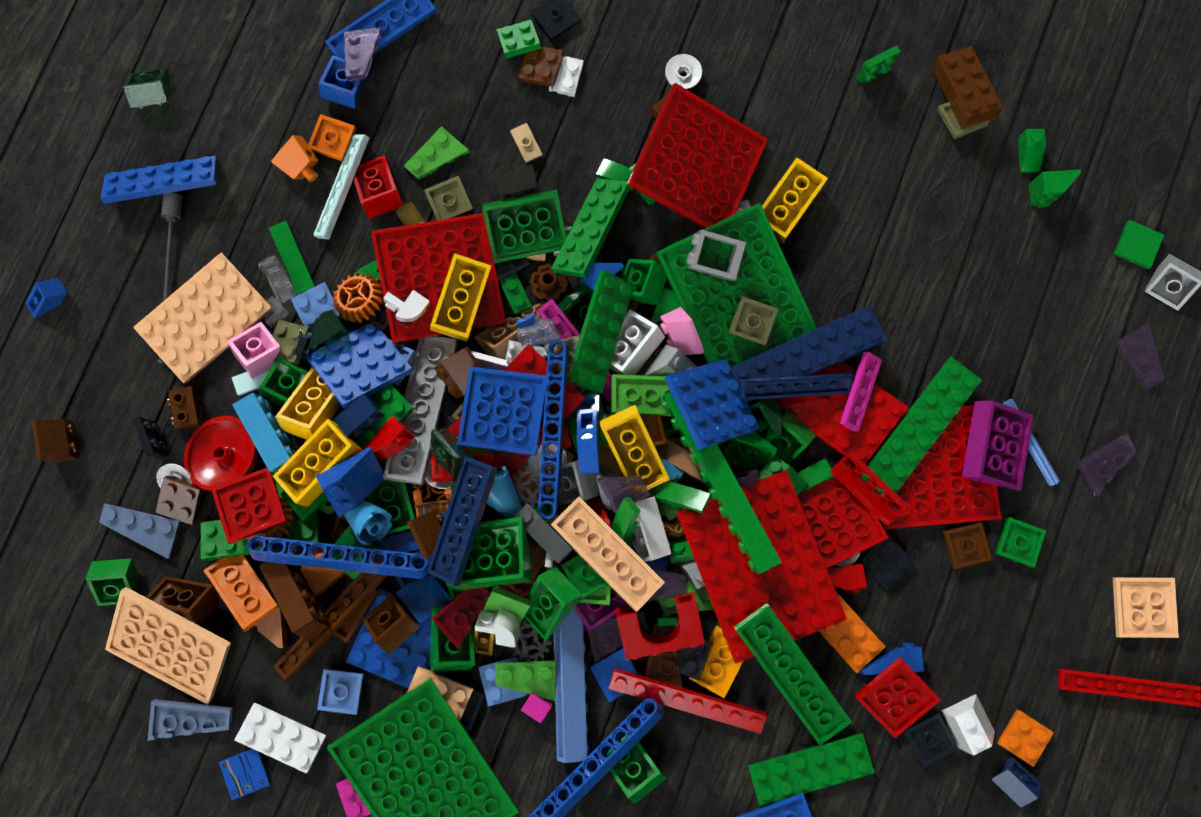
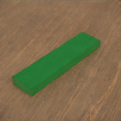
M283 221L270 227L269 230L297 295L315 287L288 222Z

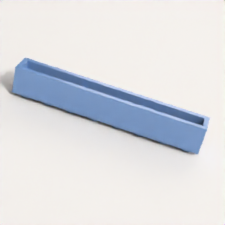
M575 609L553 633L554 661L556 662L557 761L563 763L584 761L589 753L586 738L588 733V725L586 723L588 708L585 702L587 685L584 675L586 672V664L584 662L586 646L583 642L585 624Z

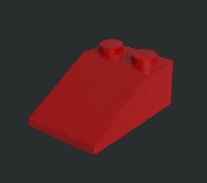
M385 155L359 164L353 180L368 219L404 206Z

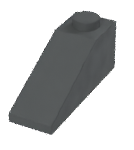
M528 503L513 517H523L526 532L558 564L573 551L562 537Z

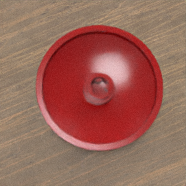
M219 416L206 421L192 434L185 449L184 466L191 475L189 479L196 486L212 492L211 488L251 474L257 462L259 452L240 419L232 416Z

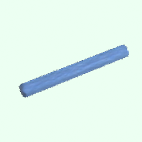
M1013 399L1003 403L1006 406L1019 410ZM1031 432L1028 450L1048 485L1053 486L1059 483L1060 480Z

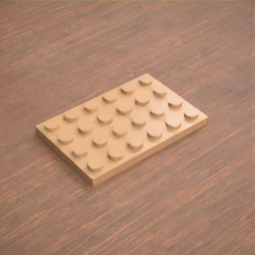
M220 253L133 328L175 375L186 384L229 347L228 340L254 326L273 308L225 255Z
M125 587L120 591L105 650L208 705L213 699L231 643Z

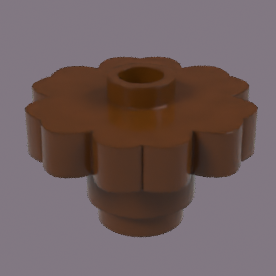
M551 264L539 266L538 272H533L531 275L530 285L533 287L532 293L540 301L545 298L547 302L551 299L558 301L560 294L563 295L567 292L568 281L565 279L566 275L554 273L551 269Z

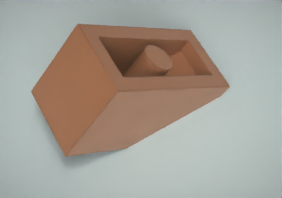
M278 608L255 626L278 648L288 647L287 624L281 609Z

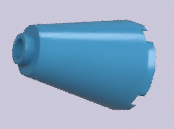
M500 466L502 470L496 472L487 504L504 519L513 518L523 507L506 466Z
M363 500L355 509L344 514L357 539L363 545L370 546L373 545L371 542L375 540L381 541L392 527L390 522L392 516L386 510L366 500Z

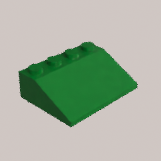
M557 190L485 203L482 206L494 263L560 251L566 240Z
M523 517L480 522L460 586H455L448 582L447 586L455 590H467L533 582L532 560Z

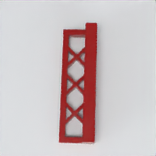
M852 451L848 452L829 471L886 527L908 507ZM849 458L855 466H852L847 459ZM862 474H866L870 480H863L861 478ZM877 488L882 489V490L884 491V494H883V493L881 494V493H880L879 491H877L876 489H877ZM891 501L895 502L900 508L897 509Z

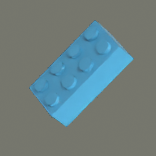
M251 393L232 405L269 472L275 474L293 456L296 449H292L288 444L291 440L287 433L282 432L276 415L273 416L270 411L273 408L267 399L264 400L262 396Z

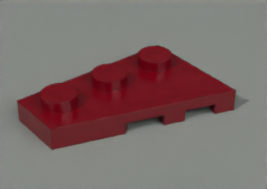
M486 587L463 590L431 618L457 649L488 599L490 592Z

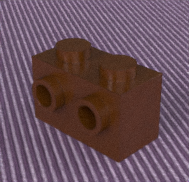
M189 386L168 391L169 397L167 402L172 410V416L170 417L172 426L181 431L200 427L204 422L198 389Z

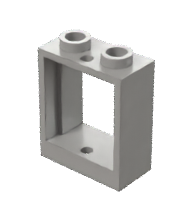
M702 229L694 233L691 243L694 245L693 251L689 252L686 261L689 264L688 269L729 281L736 280L746 242ZM704 237L733 245L726 272L697 264Z

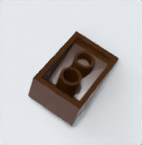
M167 576L146 597L198 626L206 620L220 603L213 585Z

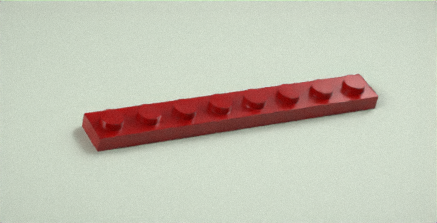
M614 668L608 689L641 699H653L659 704L760 734L767 718L766 712Z
M1058 669V689L1201 707V686Z

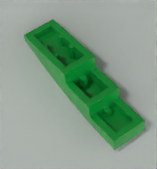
M669 481L638 494V496L646 499L655 496L656 502L669 507L675 506L685 510L690 509L704 514L711 499L710 493Z
M626 497L623 499L615 515L611 529L631 547L636 539L634 532L639 525L636 519L641 510L630 497Z

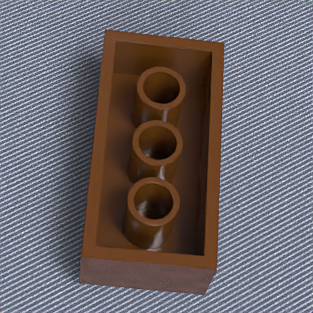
M969 46L937 56L932 71L950 103L961 128L965 129L996 119L1003 105L973 47Z
M264 562L259 565L292 633L309 640L328 628L325 622L327 617L322 610H319L317 606L319 601L313 593L311 594L310 586L301 574V566Z

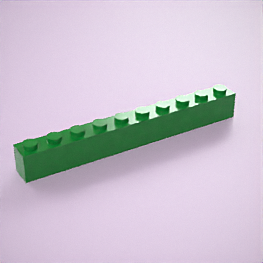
M671 391L663 395L662 407L666 413L669 412L672 416L671 423L674 429H679L682 435L680 437L682 444L685 448H689L691 452L689 456L693 464H698L701 470L699 475L704 483L707 482L711 488L708 491L712 499L718 501L720 505L718 510L721 516L727 518L730 524L728 525L729 531L733 536H737L740 542L738 547L742 554L746 553L749 559L747 563L751 571L756 572L758 575L782 563L718 445L698 450Z

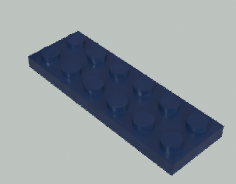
M464 457L427 573L452 585L460 586L498 468L470 457Z

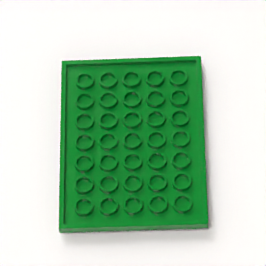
M760 203L704 229L705 231L746 242L737 277L734 281L688 269L689 264L686 261L689 252L693 251L694 245L691 244L693 235L655 252L681 308L694 323L705 351L702 354L707 364L727 359L729 366L732 367L817 329ZM704 237L697 264L726 272L733 245ZM741 296L778 309L766 346L729 334Z
M431 677L327 747L373 817H513L519 813L518 807Z

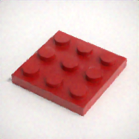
M268 468L211 488L226 540L229 544L288 523L272 472H269Z
M901 657L855 694L856 699L894 738L898 737L941 701L939 696Z

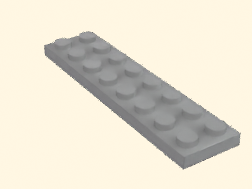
M438 336L419 339L416 349L417 355L412 365L413 373L409 376L404 395L415 410L403 422L415 435V438L402 452L388 458L383 475L385 480L423 485L447 386L437 376L434 367L450 355L456 353L457 339Z

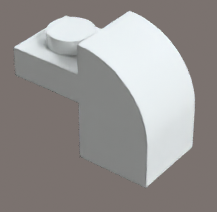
M414 290L405 302L389 292L384 296L385 306L393 312L397 310L396 319L402 322L417 320L430 305L428 299Z
M499 608L498 613L480 611L475 630L495 634L496 645L515 648L520 635V622L514 614Z

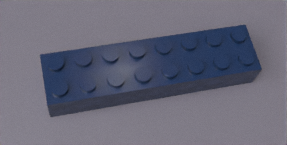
M867 306L732 366L730 371L735 381L739 384V389L741 379L818 375L862 355L863 352H869L882 346L887 338L871 307ZM754 399V400H746V401H747L748 405H751V404L756 403V402H758V401H760V400H762V399Z

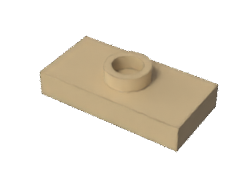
M527 123L510 130L526 164L543 157Z

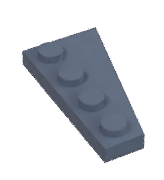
M105 503L99 523L167 559L172 558L182 523L178 520Z
M154 699L151 701L148 741L155 740L156 738H171L179 735L186 736L201 732L229 730L232 723L233 708Z

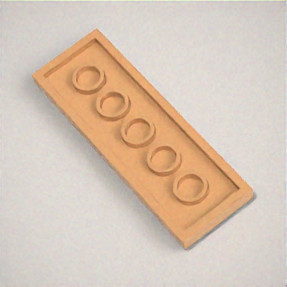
M580 497L550 525L636 612L665 583Z

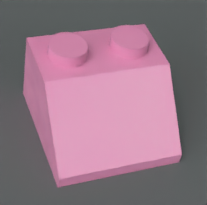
M681 307L660 316L662 321L660 327L664 335H668L669 339L666 341L669 346L679 349L684 355L702 354L705 352L692 319Z
M262 322L227 341L234 356L252 379L271 367L281 349Z

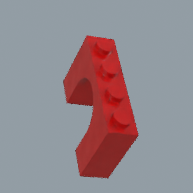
M694 592L674 596L678 611V623L671 632L661 636L645 632L640 626L637 612L630 605L616 608V617L626 660H636L648 655L656 656L668 651L676 652L683 648H695L705 644Z

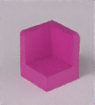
M531 693L521 711L541 723L552 707L553 702L548 699L544 701Z

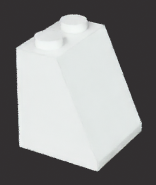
M976 694L940 711L959 749L976 755L992 747L995 731Z

